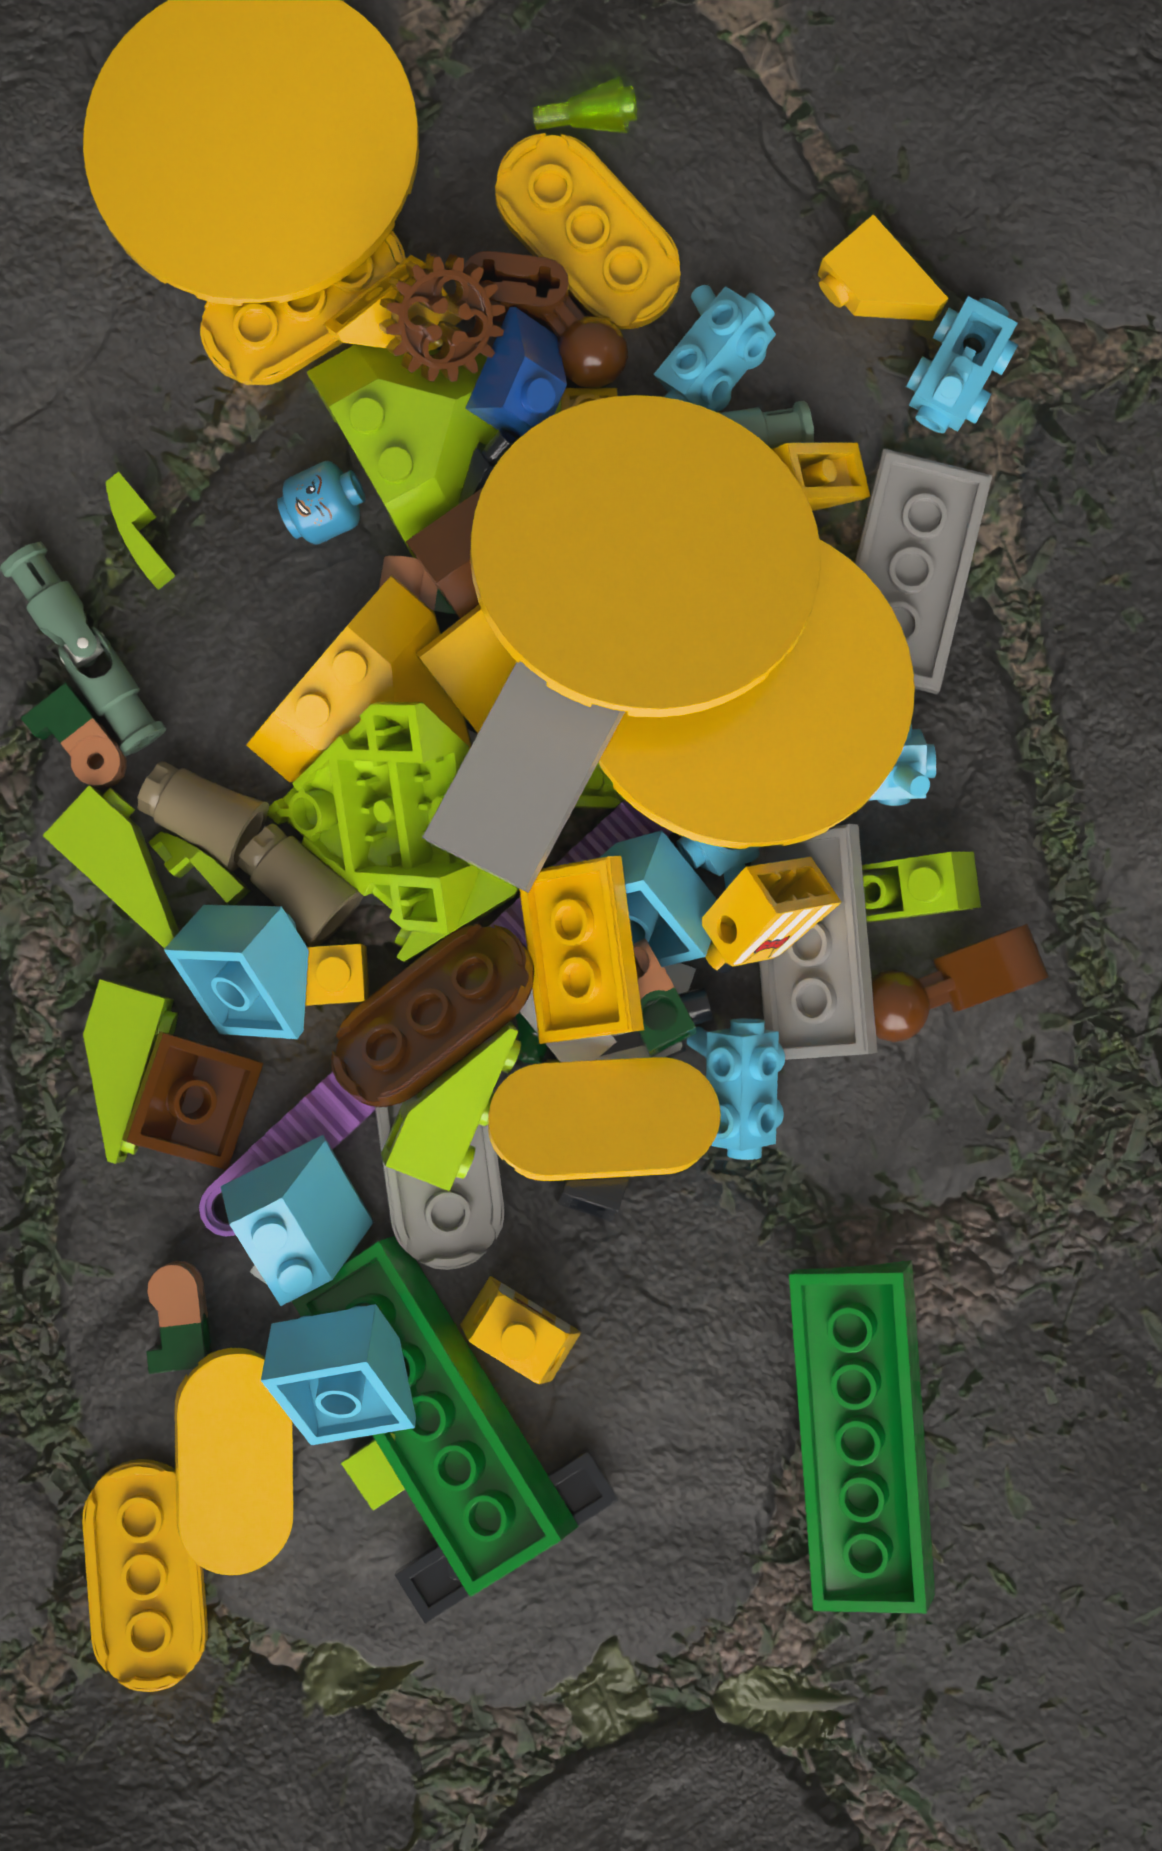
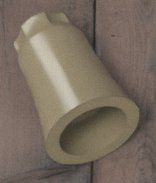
M164 761L157 763L153 771L146 777L137 797V809L154 817L155 823L174 832L201 849L229 872L239 868L237 865L240 858L239 854L249 841L262 831L269 811L268 802L237 793L206 780L186 768L179 770Z
M275 824L266 826L249 841L239 854L240 858L237 865L251 876L250 882L267 896L275 906H282L284 911L291 916L296 924V930L309 947H318L331 937L351 916L364 897L329 866L313 855L295 837H288Z

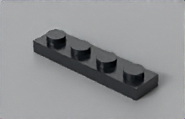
M588 1448L547 1474L578 1525H581L618 1501V1495ZM438 1544L395 1572V1577L425 1624L469 1596Z

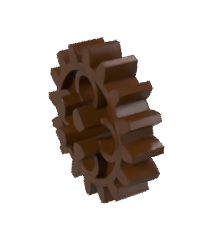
M434 253L427 254L425 269H422L412 261L407 262L405 265L409 278L405 282L391 277L389 280L390 285L397 291L395 299L386 298L380 301L382 307L392 312L391 319L379 323L381 331L386 334L395 335V338L386 346L387 350L394 356L405 354L401 365L411 373L421 366V376L433 382L438 376L440 369L444 377L451 382L457 381L459 366H463L473 374L478 372L475 357L481 353L492 358L495 352L487 344L489 336L499 337L503 336L504 333L503 329L493 324V317L504 313L505 306L496 301L489 300L499 289L497 284L489 279L480 281L484 269L474 263H470L464 269L463 258L452 253L447 258L445 266L440 256ZM449 280H454L456 283L455 293H450L445 297L442 296L443 285ZM419 302L438 314H444L448 310L464 320H469L475 316L476 324L470 332L465 333L449 322L442 321L436 325L419 315H416L410 321L408 310L412 304ZM441 338L443 341L441 350L437 354L430 355L428 351L430 341L434 343Z

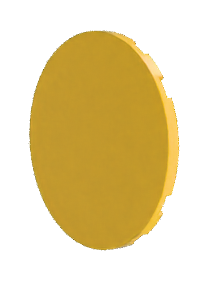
M168 0L156 7L132 27L113 49L103 65L92 89L87 106L83 134V153L90 190L101 216L114 238L126 253L145 271L165 284L168 283L178 289L196 295L198 299L218 304L243 306V303L270 301L285 303L316 293L343 279L362 265L388 237L395 226L394 222L401 212L408 194H411L419 158V127L413 94L401 62L390 44L376 27L344 1Z
M629 395L597 399L569 407L543 420L514 442L495 465L480 493L471 531L470 563L478 602L494 634L509 654L518 663L523 662L531 671L547 682V687L588 707L595 704L613 710L626 711L627 716L658 718L681 716L719 706L746 693L768 677L769 672L783 660L789 651H792L810 617L819 587L821 549L817 524L802 487L787 465L759 437L726 416L700 405L659 396Z
M820 540L821 571L819 587L813 609L802 635L792 651L788 652L761 683L724 704L691 714L658 718L627 716L625 711L598 764L614 783L613 788L635 809L655 823L694 841L719 847L747 849L748 847L779 844L787 846L825 833L829 828L857 812L877 792L892 771L906 742L914 709V674L909 647L892 607L879 588L855 563L831 545Z

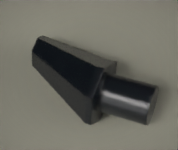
M501 428L487 445L481 442L477 444L465 478L459 504L484 487L491 471L500 458L517 441L509 431Z

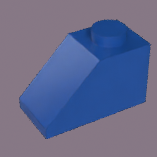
M510 307L501 326V329L504 330L503 336L496 337L492 346L495 354L492 358H487L465 409L497 430L503 428L513 436H523L532 427L555 414L567 386L562 357L559 353L557 335L518 308Z

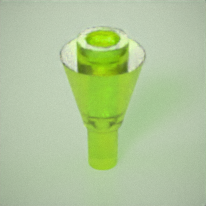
M618 76L569 98L568 102L533 107L535 128L540 130L571 125L574 128L628 134L629 122L638 120L634 87H624L621 76Z

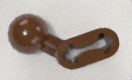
M481 251L472 255L465 262L464 269L470 263L480 266L484 269L480 281L489 279L494 281L499 288L489 300L504 305L505 312L494 316L493 321L503 322L509 308L516 307L542 326L551 327L560 339L558 348L562 357L565 376L580 387L598 389L613 383L624 370L628 359V348L620 329L606 318L585 317L569 298L568 274L564 267L556 260L538 256ZM540 287L550 288L547 298L537 297Z
M1028 924L1015 927L933 959L937 971L917 979L907 972L898 970L880 972L871 978L876 1036L879 1039L891 1042L908 1040L920 1032L928 1019L931 1009L949 1002L953 1012L961 1011L1048 978V973Z

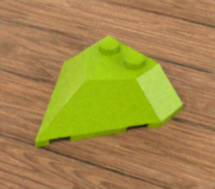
M353 345L307 371V375L334 422H337L382 500L392 523L412 558H416L406 544V541L459 504V498L477 444L481 442L487 445L499 431L465 409L488 357L481 353L475 357L479 371L474 374L463 366H459L458 379L451 382L444 377L440 369L438 376L433 382L421 376V366L413 373L404 368L401 363L405 354L394 356L387 348ZM430 350L429 354H437L440 350Z
M423 702L373 703L359 716L361 720L348 733L340 735L292 783L294 787L283 798L274 801L269 806L268 816L277 824L287 822L304 836L302 845L363 896L373 894L392 910L389 918L402 929L440 934L452 933L456 931L481 869L427 842L423 835L469 751V746Z

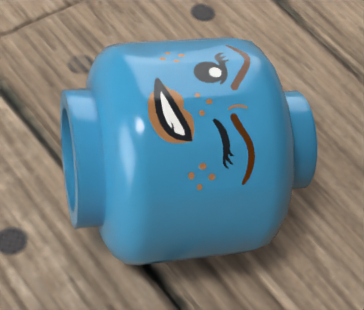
M323 461L286 479L283 484V496L277 499V504L283 522L292 536L296 539L303 537L311 544L317 545L356 527L360 521L359 504L365 502L366 498L362 485L353 471L350 470L343 473L333 462Z

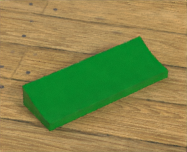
M395 1236L378 1241L344 1264L332 1281L292 1300L301 1317L376 1304L400 1338L416 1415L415 1428L375 1434L373 1437L469 1597H472L557 1544L579 1527L416 1259L403 1249ZM390 1433L395 1434V1440Z
M912 1260L853 1267L793 1269L789 1274L813 1611L927 1614L935 1596Z

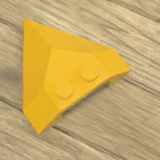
M391 575L275 709L246 746L288 782H294L340 735L348 733L361 720L359 716L371 704L376 702H423L470 749L472 742L465 717L416 655L417 652L441 634L435 612Z

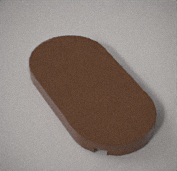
M480 924L464 926L441 940L367 998L365 1002L357 1006L344 1019L336 1034V1037L339 1039L336 1053L332 1050L331 1057L332 1071L340 1086L359 1102L374 1107L397 1105L418 1094L510 1022L523 1008L529 998L534 982L533 961L524 944L505 927L493 925L494 927L482 928Z

